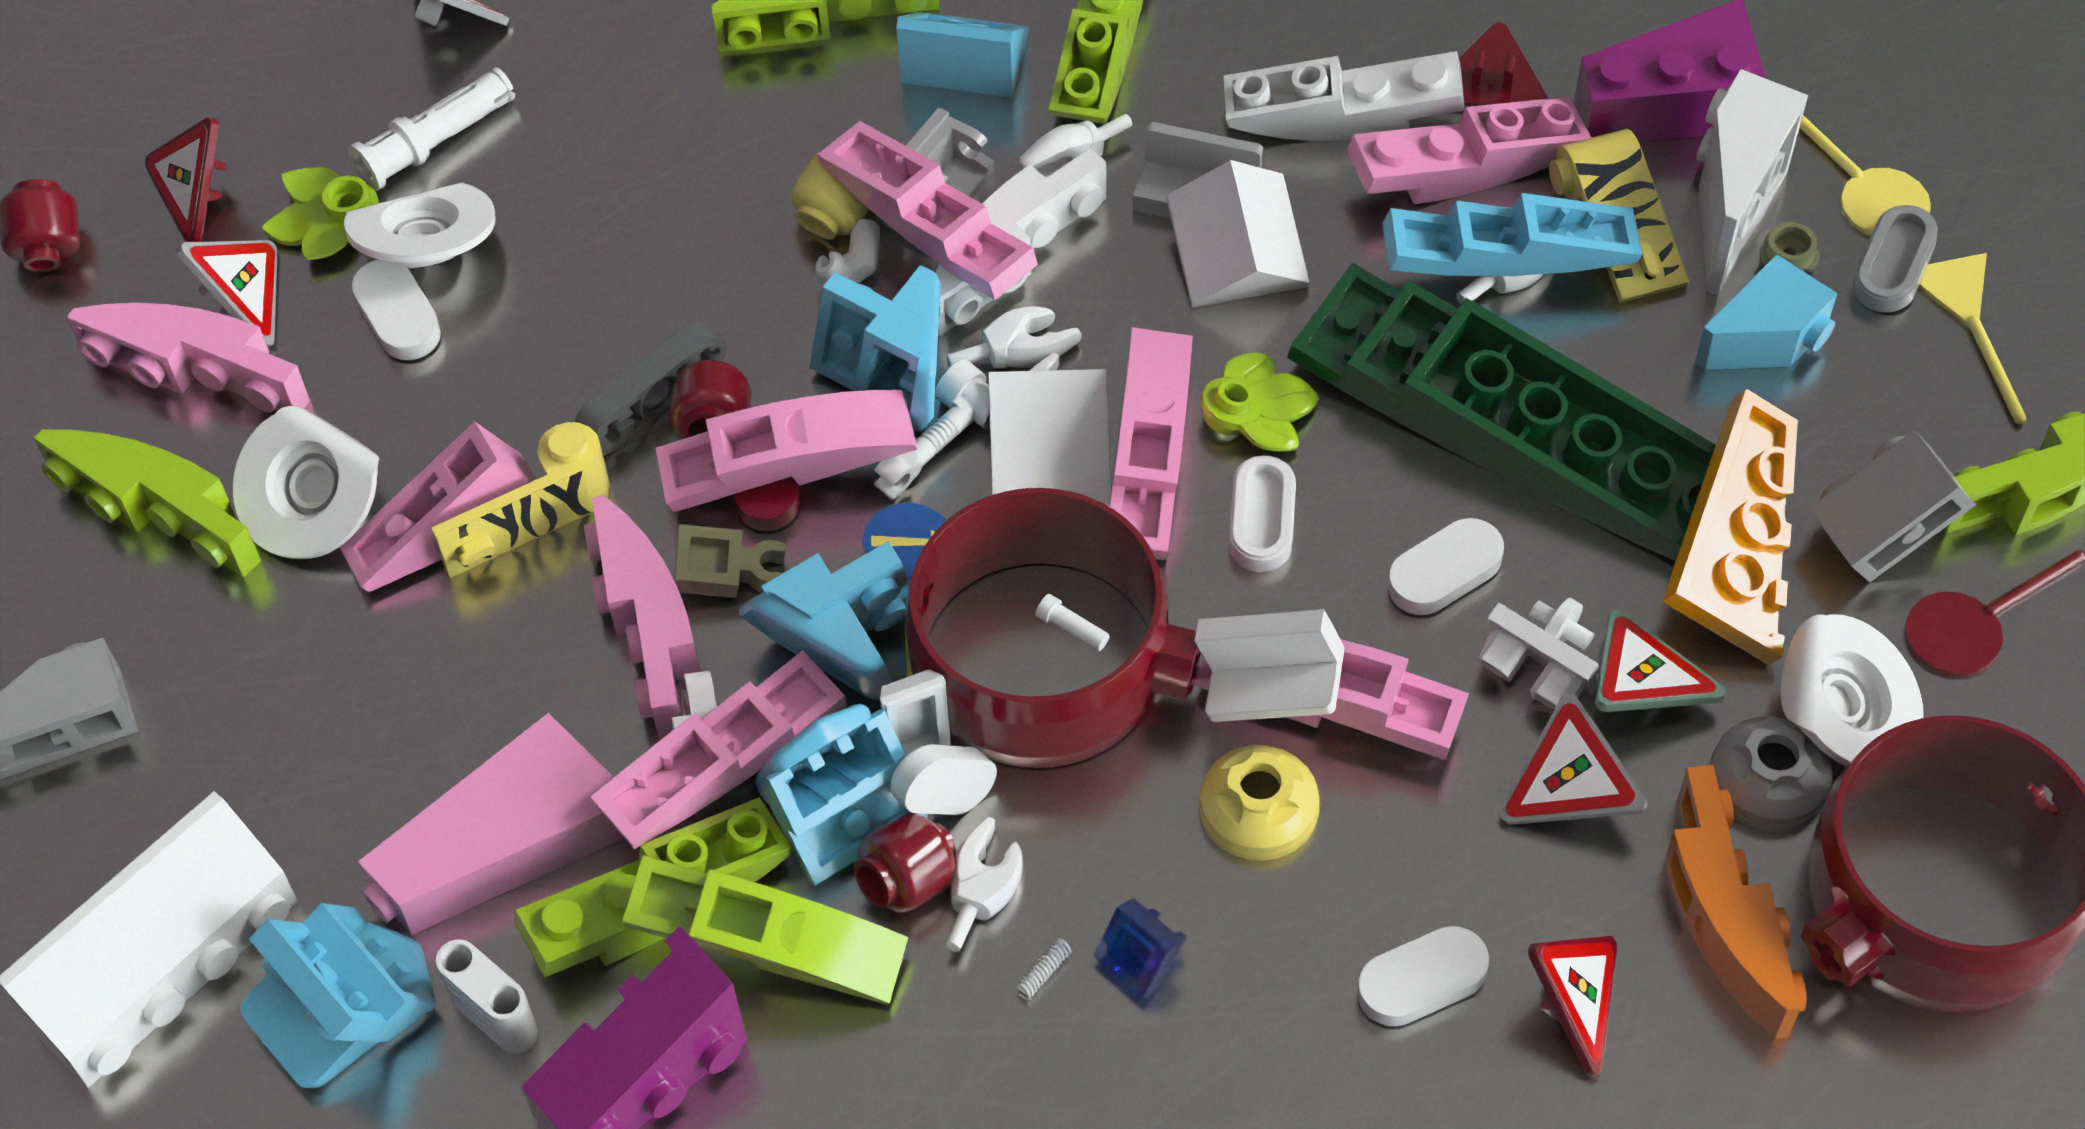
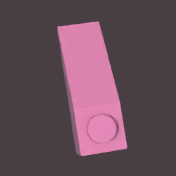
M474 421L345 542L340 549L360 587L371 592L442 560L431 529L432 527L537 479L521 453Z

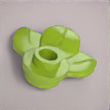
M321 167L289 171L282 174V181L294 203L263 224L262 229L265 235L282 245H302V251L306 260L325 258L337 253L349 242L344 227L346 212L379 204V199L376 191L364 180L356 176L347 175L340 177L333 170Z
M1252 352L1236 356L1228 361L1222 377L1210 381L1205 386L1200 404L1204 421L1214 431L1229 436L1242 433L1254 446L1261 449L1292 451L1298 448L1299 442L1295 429L1290 422L1312 411L1319 397L1303 379L1288 373L1276 374L1275 364L1270 355Z

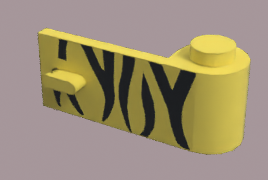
M1624 129L1558 147L1556 159L1551 160L1549 164L1551 183L1558 195L1564 194L1570 200L1628 207L1634 210L1642 257L1638 263L1607 267L1619 304L1687 286L1689 283L1687 273L1642 149L1633 132ZM1647 273L1649 276L1653 277V279H1647L1645 277V274Z
M576 422L555 425L544 433L538 444L537 453L544 474L543 477L431 528L445 570L450 578L594 512L593 497H609L611 486L597 434L589 426Z

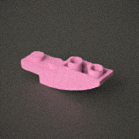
M1560 97L1466 107L1458 124L1353 134L1347 152L1367 194L1407 190L1413 203L1420 204L1463 196L1529 176L1549 167L1550 161L1556 159L1558 147L1592 137L1571 98Z
M116 303L73 308L66 317L78 341L77 348L86 359L101 367H107L110 364L127 371L136 380L148 387L157 388L160 385L183 395L196 378L200 383L212 390L221 391L224 388L243 396L253 406L265 412L278 411L287 406L305 409L310 402L297 365L271 355L260 327L240 319L198 308L154 303Z
M1132 327L1109 507L1125 517L1141 533L1150 546L1155 559L1166 560L1180 469L1193 336Z
M866 390L807 396L773 402L706 420L708 432L656 447V454L665 502L673 512H677L791 476L800 486L918 449L904 392L902 390Z
M593 497L595 523L585 524L584 531L590 561L601 560L603 575L592 577L598 614L611 613L616 636L627 635L632 663L644 662L646 678L634 680L641 719L654 718L660 741L671 732L672 717L682 716L676 681L684 680V674L700 672L688 615L677 585L664 560L644 532L607 497Z
M1341 639L1345 649L1335 711L1327 715L1287 717L1315 728L1318 727L1320 719L1323 717L1446 760L1469 693L1406 672L1409 661L1407 658ZM1204 657L1194 685L1209 690L1212 670Z

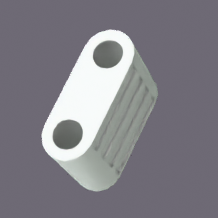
M457 939L444 944L437 952L436 965L454 1006L505 1051L519 1054L532 1048L538 1038V1027L525 992L520 985L468 941Z

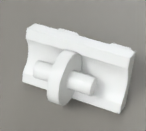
M1568 598L1556 611L1538 600L1531 609L1529 617L1546 626L1545 630L1498 602L1488 617L1492 632L1487 638L1479 656L1482 666L1503 680L1510 682L1527 656L1545 666V669L1530 689V692L1535 699L1553 711L1561 696L1566 693H1573L1578 698L1582 690L1592 695L1597 689L1598 663L1564 643L1567 639L1583 650L1591 643L1594 633L1577 623L1582 613L1583 605L1572 598Z

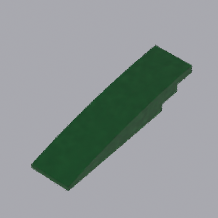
M1352 262L1290 345L1287 355L1288 359L1382 414L1511 483L1611 532L1676 561L1716 444L1467 297L1460 307L1456 308L1410 280L1407 281L1400 291Z

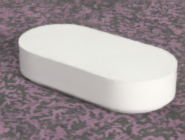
M375 260L367 263L357 271L352 281V290L359 309L383 349L390 356L401 360L418 359L430 353L440 340L441 330L435 311L409 269L396 262Z
M1271 456L1250 458L1237 468L1233 478L1229 551L1239 566L1252 572L1263 573L1278 569L1289 559L1292 551L1296 478L1290 466L1278 458Z
M1467 518L1455 521L1401 554L1393 562L1388 582V591L1392 601L1402 610L1416 615H1427L1441 610L1486 582L1498 572L1504 551V542L1501 534L1488 522Z
M935 744L925 745L913 750L900 762L892 776L890 791L892 796L912 813L959 815L971 810L984 799L994 784L997 769L995 764L977 748Z
M1450 926L1435 930L1370 960L1360 974L1358 985L1359 1004L1370 1019L1385 1026H1402L1471 996L1481 988L1486 979L1489 966L1487 947L1474 932L1462 927Z

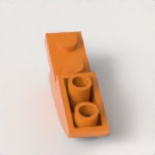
M1714 765L1687 767L1677 798L1684 829L1673 830L1664 860L1673 894L1694 941L1724 988L1774 1039L1789 1038L1799 1012L1804 1011L1806 1008V988L1800 970H1791L1786 951L1791 942V930L1787 912L1784 907L1776 908L1770 883L1748 885L1749 875L1746 856L1742 849L1733 848L1729 829H1732L1734 825L1732 798L1727 789L1719 790Z

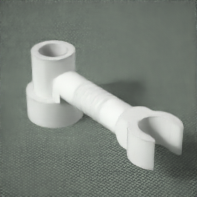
M961 359L953 364L942 376L935 389V397L945 404L949 410L922 433L920 437L915 439L918 450L882 460L875 467L874 471L881 477L874 485L891 500L902 494L912 480L918 476L922 466L973 421L984 430L990 429L989 385L985 383L986 375L967 359Z

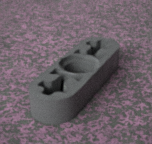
M702 321L688 323L589 399L577 413L574 422L589 426L597 434L603 455L612 453L670 408L673 384L683 368L698 361H723L727 350L725 340Z

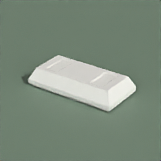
M928 669L882 686L880 695L881 709L885 711L906 756L913 750L925 745H951L946 681L943 675Z

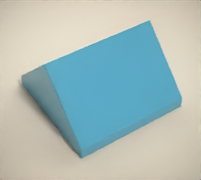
M922 12L899 16L897 18L896 30L901 83L1013 98L1028 41L1030 26Z

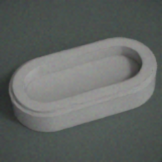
M1900 205L1888 209L1879 217L1856 269L1854 292L1864 306L1877 312L1887 313L1901 310L1913 300L1936 245L1938 227L1930 213L1916 206Z

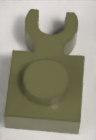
M679 524L674 581L681 593L737 598L739 582L749 583L752 588L762 593L764 592L761 587L762 585L783 573L766 571L761 565L766 562L783 563L786 544L776 540H765L753 547H743V530Z

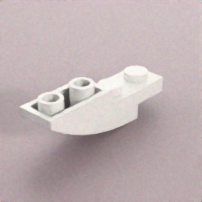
M1457 51L1343 71L1338 56L1224 75L1225 112L1228 127L1253 134L1283 139L1308 141L1351 140L1353 134L1409 129V120L1465 110L1461 67Z
M1090 148L1046 178L1029 164L1006 181L982 204L987 207L991 224L1033 248L1043 247L1055 237L1057 232L1079 217L1091 215L1106 200V161ZM939 264L935 274L938 276L941 285L938 336H941L957 324H965L972 320L980 309L993 301V299ZM1031 271L1028 272L1024 277H1022L1018 282H1016L1005 293L1013 292L1014 290L1019 288L1026 280V278L1032 274Z

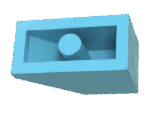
M1776 255L1704 326L1694 364L1703 370L1791 367L1807 349L1812 352L1819 350L1831 335L1835 321L1830 319L1837 293L1784 258Z

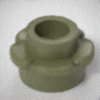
M1785 222L1775 226L1765 236V245L1761 246L1759 250L1760 260L1764 266L1776 255H1779L1802 271L1810 272L1816 268L1820 259V253L1816 250L1817 238L1807 226L1796 222Z

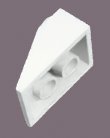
M1740 69L1728 91L1719 88L1715 93L1705 119L1706 122L1713 124V128L1710 127L1706 132L1696 158L1704 163L1699 184L1706 287L1707 292L1717 296L1788 172L1808 95Z

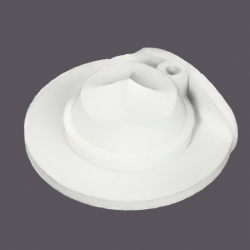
M457 183L347 211L344 227L349 243L359 252L378 260L396 262L408 268H418L450 260L456 255L477 246L489 236L494 228L496 219L493 202L484 192L471 185Z
M296 406L283 407L255 429L244 444L238 457L233 477V500L239 521L248 528L250 536L256 544L278 556L290 559H311L328 554L347 542L360 528L369 513L376 492L379 456L359 441L309 411Z
M1837 614L1812 616L1797 629L1789 646L1782 670L1780 686L1782 708L1787 719L1795 723L1826 755L1847 766L1876 737L1903 723L1923 718L1922 698L1913 672L1902 654L1878 630L1856 618Z

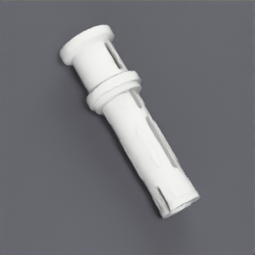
M492 68L474 82L460 88L411 119L397 117L388 123V130L365 144L359 141L351 144L347 149L349 160L357 175L375 191H379L386 186V179L408 165L417 167L425 163L426 158L429 157V150L437 146V144L477 122L493 110L514 100L515 93L511 91L513 86L499 68Z

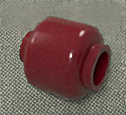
M30 179L15 184L12 188L13 191L7 193L0 201V242L2 250L11 259L22 262L23 266L30 271L46 272L55 270L60 267V261L72 257L80 247L76 199L67 191L62 190L58 183L50 180Z
M698 361L683 368L674 381L670 405L669 422L674 434L682 440L708 432L707 419L750 408L752 391L747 377L738 368L723 361Z
M912 812L900 815L867 834L862 839L857 850V861L854 864L856 882L867 900L875 906L885 907L898 913L914 910L950 886L955 874V842L943 825L933 823L925 816Z

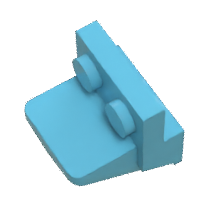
M922 265L919 266L891 301L874 292L869 287L858 284L834 272L822 288L809 368L853 391L902 390L906 396L913 431H922L934 417L941 289L938 276L934 271Z
M889 541L832 574L819 553L762 585L761 587L764 592L741 605L739 615L770 639L796 655L803 650L821 670L867 698L880 700L882 686L892 683V679L867 632L872 629L876 631L887 630L904 619L905 603L910 583L902 562Z
M855 704L816 719L782 748L777 750L756 777V786L763 800L770 805L784 836L792 847V852L805 878L814 885L856 861L858 846L867 834L900 815L911 813L892 796L890 791L894 771L906 755L885 711L882 709L871 715L868 707L863 704ZM916 813V814H919V815L928 817L927 814Z
M320 903L303 923L267 919L249 938L251 943L265 958L262 961V967L267 975L241 1003V1016L301 1087L317 1088L326 1084L379 1042H389L437 1005L436 1001L431 997L432 986L421 944L381 924L366 921L355 907Z

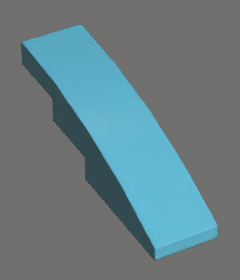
M1527 193L1520 194L1513 208L1456 200L1447 216L1391 208L1382 223L1390 271L1447 276H1522L1577 272L1638 263L1642 257L1633 208Z

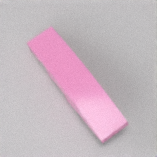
M862 121L857 122L817 154L820 164L867 208L946 270L991 299H998L1038 265L1033 247L991 224L986 205L946 184L939 164Z
M802 650L760 685L755 687L749 681L704 718L701 719L695 712L590 796L591 801L631 847L635 849L686 820L760 771L777 750L782 748L816 719L846 706L845 695Z

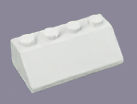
M213 791L0 975V987L36 1038L89 1088L102 1076L109 1075L118 1070L127 1061L132 1049L154 1029L172 1022L182 1011L185 1002L208 981L218 979L226 974L236 962L238 955L251 944L249 938L267 919L284 921L290 909L298 900L281 867L224 799Z

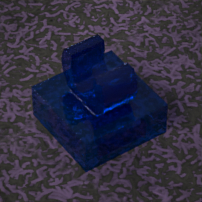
M1132 898L1116 908L1093 956L1139 997L1144 999L1159 990L1187 936L1181 931L1174 933L1159 920L1161 914L1156 909L1147 910Z

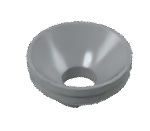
M1755 717L1732 726L1721 737L1710 759L1709 765H1714L1719 790L1727 789L1731 795L1734 819L1753 829L1767 832H1785L1800 828L1811 822L1822 811L1831 790L1833 772L1829 756L1820 750L1795 723L1787 719ZM1768 743L1782 744L1793 752L1796 758V765L1787 770H1773L1761 762L1757 750Z

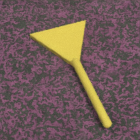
M1987 253L1928 264L1918 288L1971 330L2014 422L2019 425L2025 423L2026 415L1980 321Z

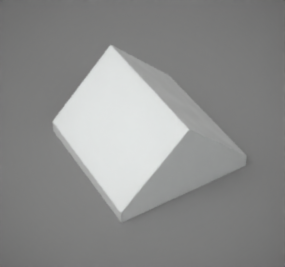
M1230 160L1167 194L1168 208L1192 308L1309 286L1307 270L1282 173Z

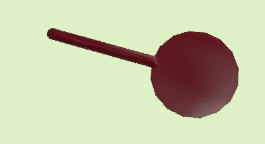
M2082 550L2074 551L1987 605L1977 598L1960 592H1936L1922 597L1910 609L1904 625L1906 644L1917 660L1935 672L1947 676L1969 677L1985 671L1997 660L2004 641L2001 624L1995 615L2085 560V553Z

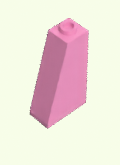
M547 713L360 859L358 863L368 884V887L361 891L372 910L385 923H388L395 917L411 935H414L623 840L624 837L590 798L592 794L614 777L565 728Z

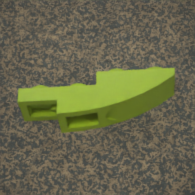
M719 0L712 5V14L718 51L726 52L831 39L829 22L940 9L939 0Z
M1143 0L1078 1L1077 9H1072L1048 108L1049 115L1106 124L1125 73Z
M2079 411L2069 412L2052 422L2048 427L2039 451L2035 448L2025 449L2014 454L2007 461L1984 468L1970 466L1955 473L1953 476L1975 503V506L1944 528L1945 533L1954 532L2003 516L2016 536L2046 525L2085 504V413L2082 414Z
M42 429L33 437L45 460L41 465V469L47 478L64 492H69L74 488L84 495V499L89 507L106 522L112 523L115 519H118L138 533L152 521L165 534L174 537L177 533H180L190 540L197 554L211 566L219 568L224 564L243 578L261 562L248 528L232 517L234 511L220 479L198 465L164 449L106 433Z
M760 797L640 845L639 859L635 862L516 909L514 925L544 977H548L598 955L604 965L607 966L664 938L628 928L622 924L642 855L708 873L709 869L756 882L789 857L792 847Z
M642 855L622 920V924L625 927L668 938L681 926L700 948L756 963L758 969L886 1005L890 1003L908 937L872 922L778 889L709 869L708 873H704Z

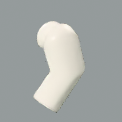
M860 219L851 230L849 252L842 256L840 253L832 251L829 253L830 260L824 255L818 259L815 266V274L822 281L823 286L834 272L858 284L875 273L878 264L880 226L878 223L869 219Z

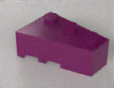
M1734 0L1583 56L1574 105L1590 136L1593 138L1624 129L1631 130L1638 142L1705 136L1710 127L1713 128V124L1706 122L1705 119L1711 101L1719 88L1728 91L1740 69L1767 79L1744 1Z
M681 926L664 941L672 952L650 975L641 982L636 975L631 974L617 989L625 1000L595 1030L588 1023L584 1022L521 1086L532 1115L544 1129H638L653 1116L661 1118L671 1113L683 1101L687 1094V1089L707 1073L716 1074L723 1071L738 1057L742 1045L747 1042L733 982Z

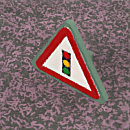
M1616 609L1610 612L1607 619L1595 697V706L1599 710L1612 712L1643 709L1647 711L1650 708L1713 704L1723 701L1727 693L1724 686L1625 612Z

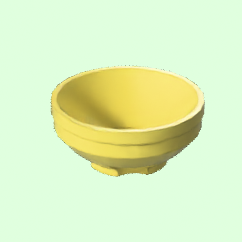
M1248 745L1225 753L1209 768L1199 792V815L1202 826L1208 836L1221 849L1247 860H1272L1296 851L1308 840L1315 829L1319 817V794L1315 778L1308 767L1295 755L1270 745ZM1256 771H1264L1270 773L1278 780L1280 789L1270 798L1255 799L1243 791L1240 783L1246 775Z

